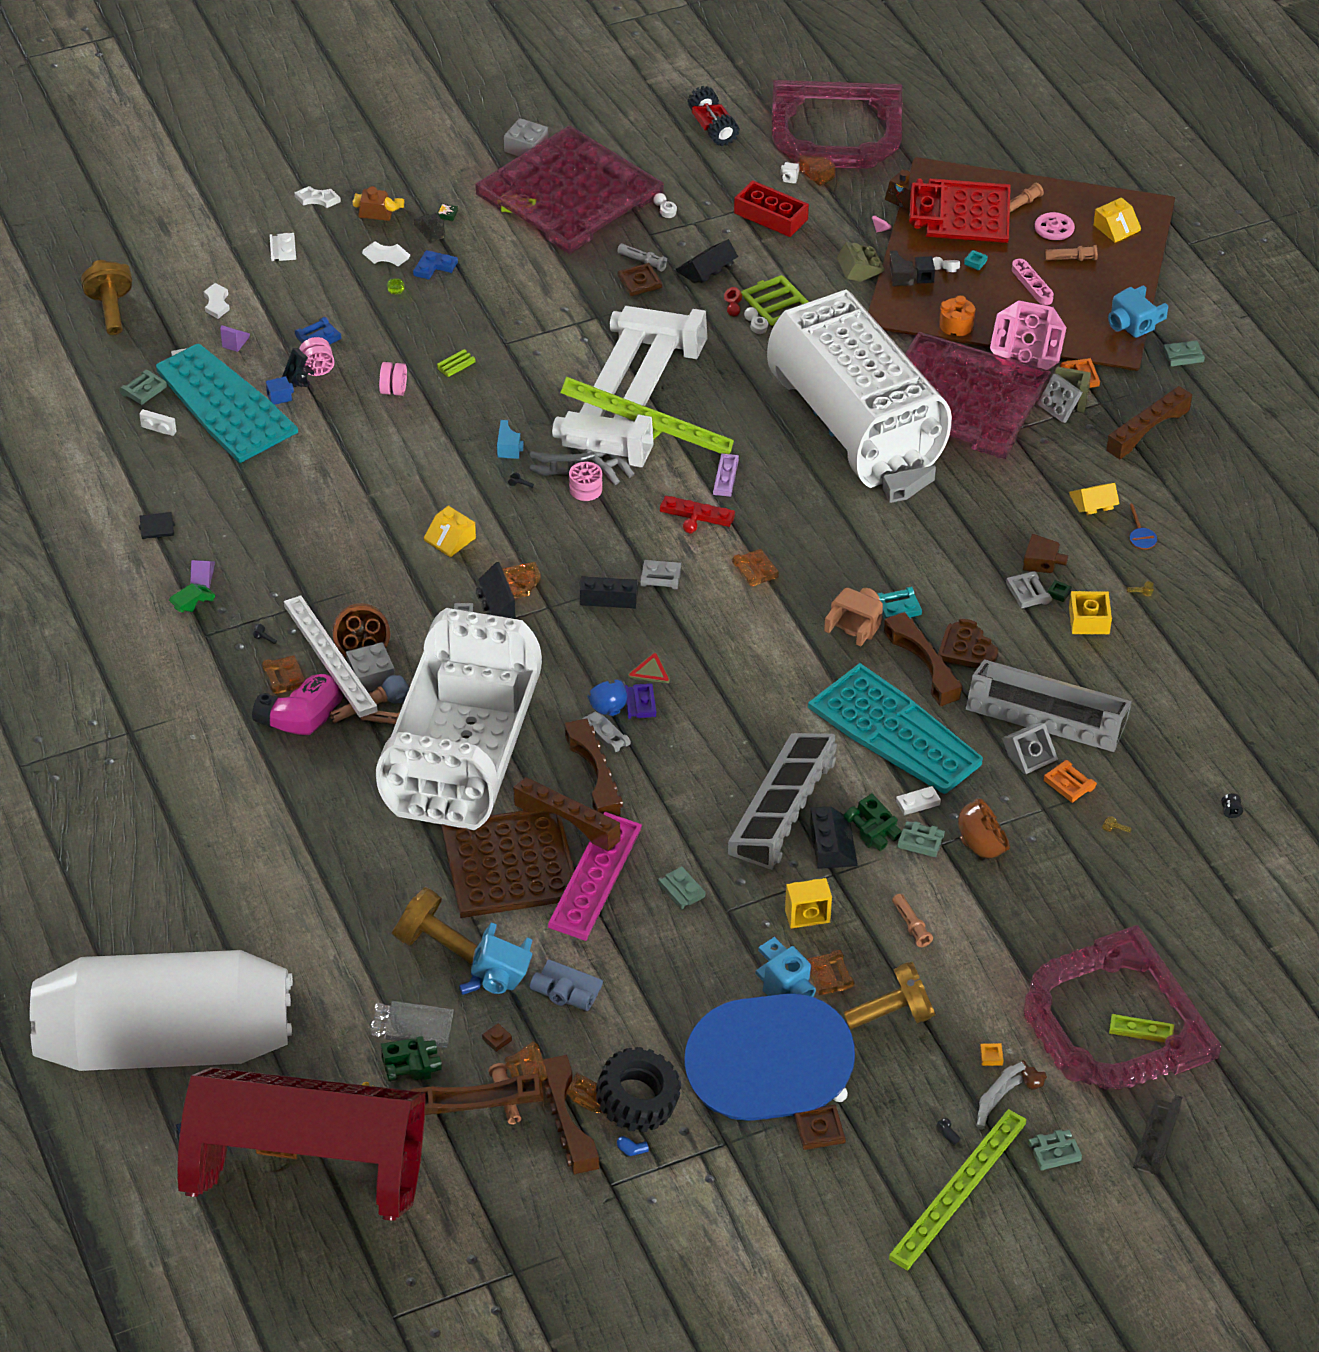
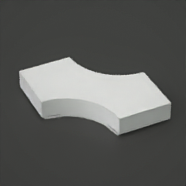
M308 186L294 192L295 198L303 206L307 204H320L328 208L341 202L340 197L332 189L316 190Z
M376 241L363 249L362 252L374 264L380 261H387L399 266L410 257V254L398 244L383 246Z
M214 283L204 291V297L209 301L205 307L206 313L219 319L230 310L229 305L224 301L228 296V289Z

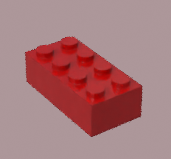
M752 180L734 198V214L791 237L808 220L809 204Z

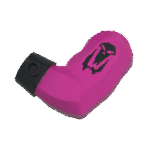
M312 675L304 681L300 688L294 690L290 697L281 698L280 696L268 693L258 695L253 706L252 719L255 722L297 735H311L328 720L330 712L342 701L343 692L331 675Z

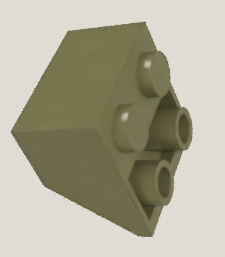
M845 242L837 256L846 279L862 282L884 271L875 248L871 246Z

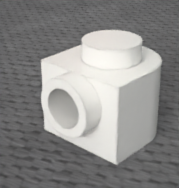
M785 162L781 166L780 174L783 175V182H797L799 164Z

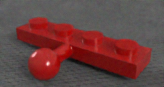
M665 495L660 505V512L690 518L683 523V529L686 533H694L697 530V520L730 527L735 517L734 510Z

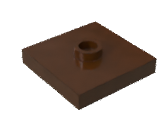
M649 263L618 271V277L630 296L662 288V282Z
M836 1104L794 1114L803 1150L844 1144L846 1142Z

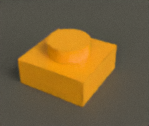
M1002 1043L980 1044L982 1066H1003Z

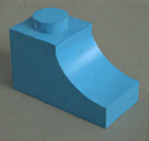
M501 420L497 441L498 458L519 459L520 451L523 452L524 441H521L520 433L510 429L508 420Z

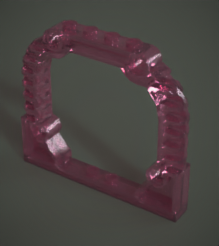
M774 80L772 107L773 142L782 153H786L789 158L794 159L799 166L874 168L877 162L884 161L886 157L892 156L900 147L902 141V84ZM805 98L869 100V104L877 109L878 118L885 120V135L878 142H866L858 147L818 146L808 140H797L789 131L788 119L796 115L797 106L804 103Z
M1138 925L1096 939L1093 946H1086L1082 950L1072 951L1070 954L1061 955L1059 958H1053L1049 962L1042 964L1034 973L1030 982L1029 992L1025 997L1023 1011L1025 1020L1032 1025L1036 1037L1041 1039L1046 1052L1053 1057L1056 1068L1061 1070L1070 1081L1077 1082L1082 1080L1088 1085L1092 1083L1099 1085L1102 1089L1115 1088L1116 1090H1121L1125 1087L1131 1088L1136 1084L1145 1083L1150 1079H1156L1158 1076L1166 1075L1171 1071L1176 1075L1216 1060L1220 1055L1222 1045ZM1121 967L1139 972L1149 970L1157 981L1161 992L1165 993L1168 997L1170 1005L1177 1010L1184 1020L1185 1024L1181 1033L1168 1036L1165 1046L1161 1049L1126 1062L1115 1064L1097 1062L1087 1050L1074 1047L1051 1012L1052 996L1050 990L1064 981L1102 968L1111 973L1119 971Z

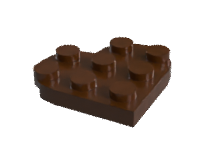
M959 619V622L949 623L938 655L945 662L978 668L984 659L992 662L996 661L998 647L991 643L992 640L983 636V629L981 630L977 626V622L970 619Z

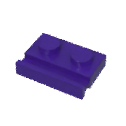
M653 684L633 685V687L625 685L628 719H631L633 716H637V718L656 717Z

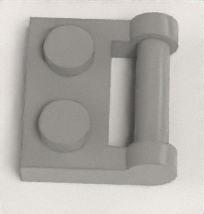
M644 560L640 586L654 585L678 589L681 563Z
M1029 572L1006 579V584L1020 608L1041 603L1047 605L1052 601V597L1049 593H1046L1036 572ZM1030 583L1033 584L1039 595H1036Z

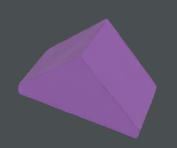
M221 325L222 347L238 352L250 337V333Z
M191 560L190 584L206 585L210 588L215 561Z

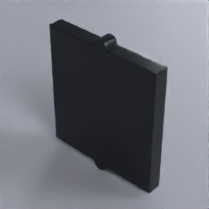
M172 512L139 516V530H141L142 539L174 536L173 526H175V523L172 521Z

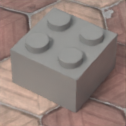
M521 118L504 135V152L532 161L548 144V127Z
M383 642L346 652L347 663L367 691L375 690L379 686L382 687L387 677L395 675L394 666Z

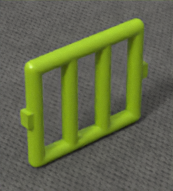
M783 275L765 282L763 280L759 281L757 285L741 291L742 297L771 326L775 325L780 316L772 318L769 315L770 313L800 302L802 305L809 302ZM778 283H782L784 286L755 299L751 296L753 293ZM789 292L794 296L764 309L760 305Z

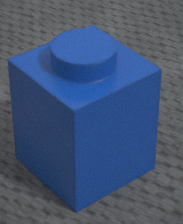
M286 376L266 381L267 396L274 405L292 401L291 393H294V389Z

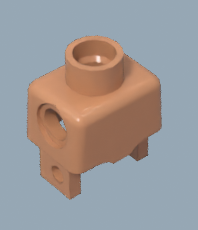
M844 588L831 604V611L825 618L824 631L830 633L834 626L843 629L846 634L857 636L856 645L862 646L866 639L871 640L882 622L883 603L880 601L878 594L870 588H863L860 592L851 588Z

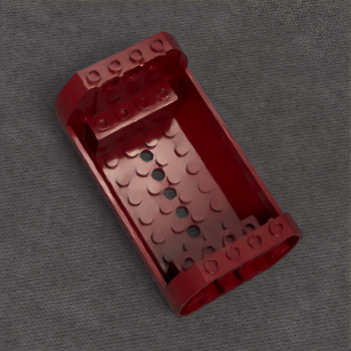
M212 1067L191 1075L186 1093L178 1149V1191L185 1192V1196L198 1197V1194H203V1191H208V1188H213L214 1184H218L220 1171H223L227 1146L379 1164L376 1205H379L378 1214L383 1216L382 1219L394 1221L413 1206L424 1136L425 1092Z

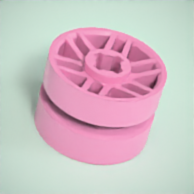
M314 337L301 344L299 349L308 357L305 365H308L314 371L312 376L324 375L333 368L334 357L327 340Z
M383 362L379 380L380 393L390 395L393 391L394 395L403 396L407 381L406 364L396 363L394 366L392 362Z
M580 462L573 465L569 471L570 494L581 501H590L598 498L602 493L601 468L592 462Z

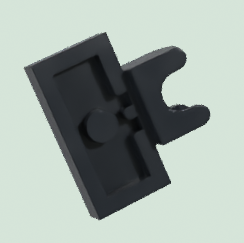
M292 348L282 377L286 376L288 382L292 383L293 387H308L310 382L307 380V374L314 375V371L308 365H305L308 357L299 348Z

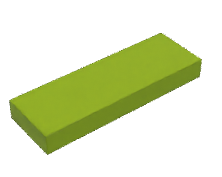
M1116 1014L1111 1016L1109 1034L1172 1044L1174 1024Z

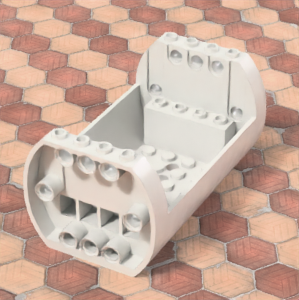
M846 289L785 310L775 323L768 341L767 360L769 368L788 390L797 389L846 448L850 467L866 486L872 488L883 484V475L928 467L935 463L945 448L950 435L951 411L949 405L851 292Z
M445 608L433 620L425 639L423 655L391 737L385 743L376 767V782L379 793L385 804L397 817L476 830L489 818L541 671L542 656L540 645L534 633L522 620ZM469 722H475L473 725L467 724Z

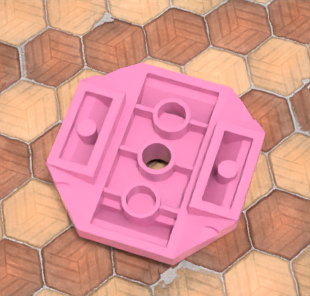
M1017 301L997 314L990 349L1004 370L1041 376L1059 363L1067 328L1054 307ZM1032 334L1034 340L1032 343L1027 344L1025 336Z

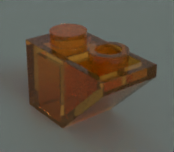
M799 156V171L819 186L835 178V164L827 158Z

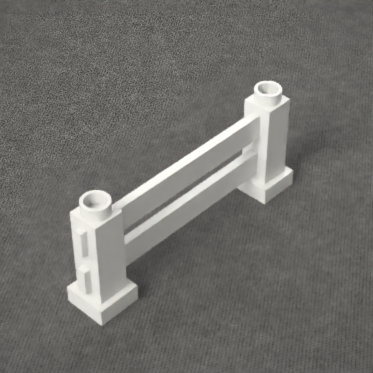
M625 306L622 312L613 311L610 319V330L619 333V340L593 387L615 394L641 343L651 344L624 399L645 406L675 348L683 349L684 357L698 358L707 340L706 311L692 309L690 315H682ZM584 403L580 413L568 411L565 418L558 416L555 418L552 434L554 438L562 440V446L628 457L629 465L643 467L654 445L652 417L638 415L635 421L615 414L614 418L603 417L606 410Z

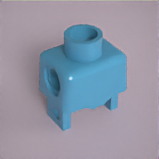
M1144 285L1137 289L1128 287L1113 297L1112 310L1108 315V321L1113 330L1121 331L1125 329L1136 338L1155 330L1157 323L1167 319L1168 305L1164 303L1156 307L1145 298L1147 288Z
M491 922L484 931L481 942L475 949L471 973L484 979L482 985L487 991L501 994L507 989L514 990L526 975L533 955L530 952L532 939L526 938L520 947L494 936L497 924Z
M773 937L758 948V951L769 961L758 968L755 973L764 982L763 992L767 996L779 994L814 996L816 988L809 982L811 964L794 946L786 949Z

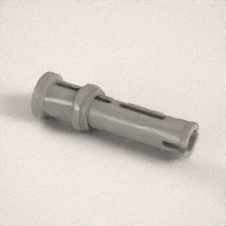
M623 243L618 246V254L628 256L644 264L649 263L652 267L657 268L658 271L662 272L667 265V258L664 256H656L653 252L646 253Z

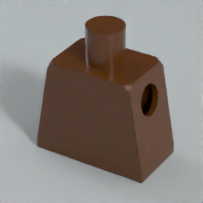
M1032 534L1024 556L1023 571L1053 573L1056 564L1067 565L1069 555L1059 553L1060 544L1058 542Z

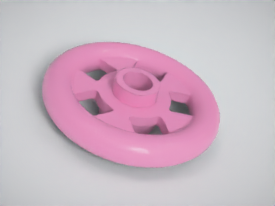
M1056 212L1045 213L1039 216L1034 224L1036 232L1041 237L1049 240L1066 239L1073 234L1075 229L1071 218Z

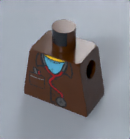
M901 170L900 173L890 180L885 200L910 211L911 184L916 183V180L910 177L908 170Z

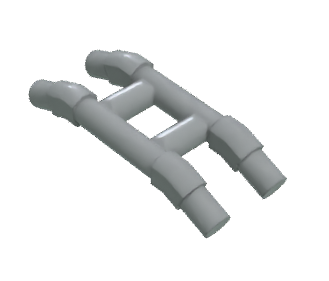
M578 449L581 453L592 452L590 449ZM594 452L595 458L591 460L604 471L613 485L620 482L615 475L616 473L611 468L617 464L628 478L635 475L628 462L621 456L608 454L612 459L604 462L600 457L607 453Z
M1022 1062L1005 1068L1001 1076L980 1098L976 1125L978 1129L983 1130L985 1128L988 1115L1001 1098L1014 1086L1023 1082L1020 1075L1015 1076L1017 1073L1025 1070Z

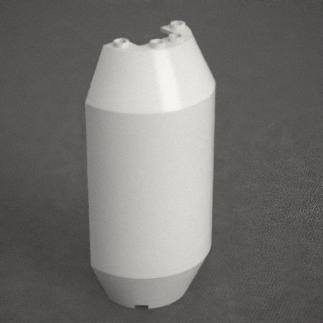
M242 950L80 957L33 981L30 996L32 1053L35 1057L78 1071L242 1064L288 1045V1036H292V1025L287 1023V1006H291L289 990L293 985L292 973H288L286 968Z

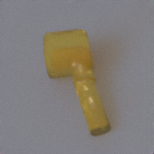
M1147 581L1143 587H1127V592H1142L1145 596H1150L1154 591V583Z
M1112 816L1107 817L1102 826L1103 830L1107 832L1116 828L1130 833L1132 829L1117 823L1116 819Z

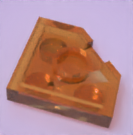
M536 562L502 569L514 599L528 596L541 580V574Z

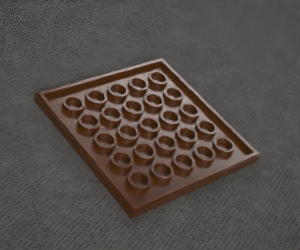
M522 810L490 815L487 821L476 830L441 824L460 918L559 903L574 873L561 816L546 811L529 813Z

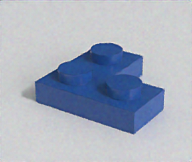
M426 250L413 270V274L416 277L430 279L436 269L452 273L458 263V257Z

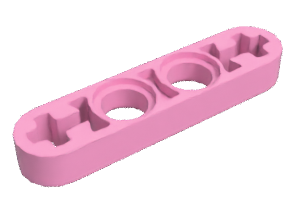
M1015 259L1012 263V272L1040 304L1050 305L1053 302V291L1027 261Z

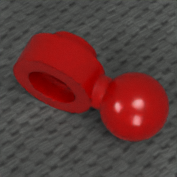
M731 287L725 292L724 299L729 304L727 307L728 315L735 317L741 311L738 303L742 300V293L738 288Z

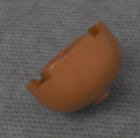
M357 603L344 608L336 617L332 629L333 640L344 657H346L347 649L356 648L358 642H361L362 647H366L364 642L367 639L374 640L372 645L377 644V642H383L385 648H387L390 640V627L385 615L378 608L365 603Z
M977 798L961 810L958 817V826L962 835L960 839L966 847L969 846L978 856L994 858L1009 850L1010 844L1005 831H1001L996 815L983 799Z

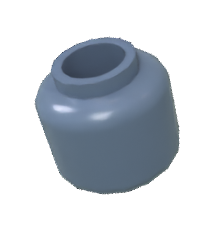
M391 675L384 680L382 685L390 703L401 704L405 701L409 686L402 676Z

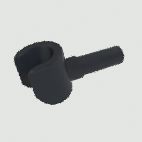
M517 472L512 473L508 480L510 486H515L517 483L531 488L534 486L533 483L521 479L520 474Z
M262 624L255 625L254 638L260 639L262 637L276 644V639L264 633L265 627Z

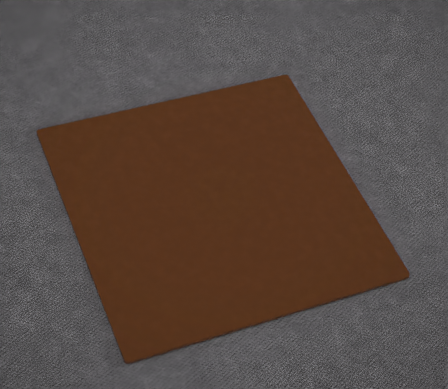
M919 157L914 158L910 177L915 180L922 179L923 183L928 184L929 179L1010 185V200L1019 196L1022 190L1029 189L1034 183H1039L1043 188L1044 194L1033 199L1031 203H1025L1010 212L1008 243L926 237V227L914 228L909 222L910 211L899 207L882 264L884 271L879 274L868 311L883 330L990 347L996 317L999 312L1017 301L1040 304L1012 272L1013 261L1015 259H1023L1028 262L1053 291V302L1045 306L1054 307L1067 328L1060 359L1080 360L1091 358L1092 363L1095 365L1135 371L1140 369L1147 333L1135 338L1125 329L1115 331L1109 324L1108 315L1112 310L1113 297L1128 287L1137 289L1144 285L1147 288L1145 298L1152 304L1154 303L1175 197ZM1122 197L1133 207L1141 231L1114 243L1093 225L1095 209ZM1045 213H1062L1072 219L1075 229L1073 234L1066 239L1049 240L1041 237L1036 232L1034 227L1035 221ZM1093 245H1097V260L1045 259V249H1073L1079 246L1093 247ZM972 250L988 256L987 262L980 270L964 265L965 258ZM932 256V258L940 257L943 261L958 260L960 261V268L956 269V272H946V269L943 268L935 270L934 283L917 284L914 272L915 257ZM957 296H964L966 300L975 306L974 326L969 334L956 336V334L951 333V335H948L941 330L940 311L943 301L956 298ZM1032 334L1025 336L1027 344L1033 342L1034 336Z

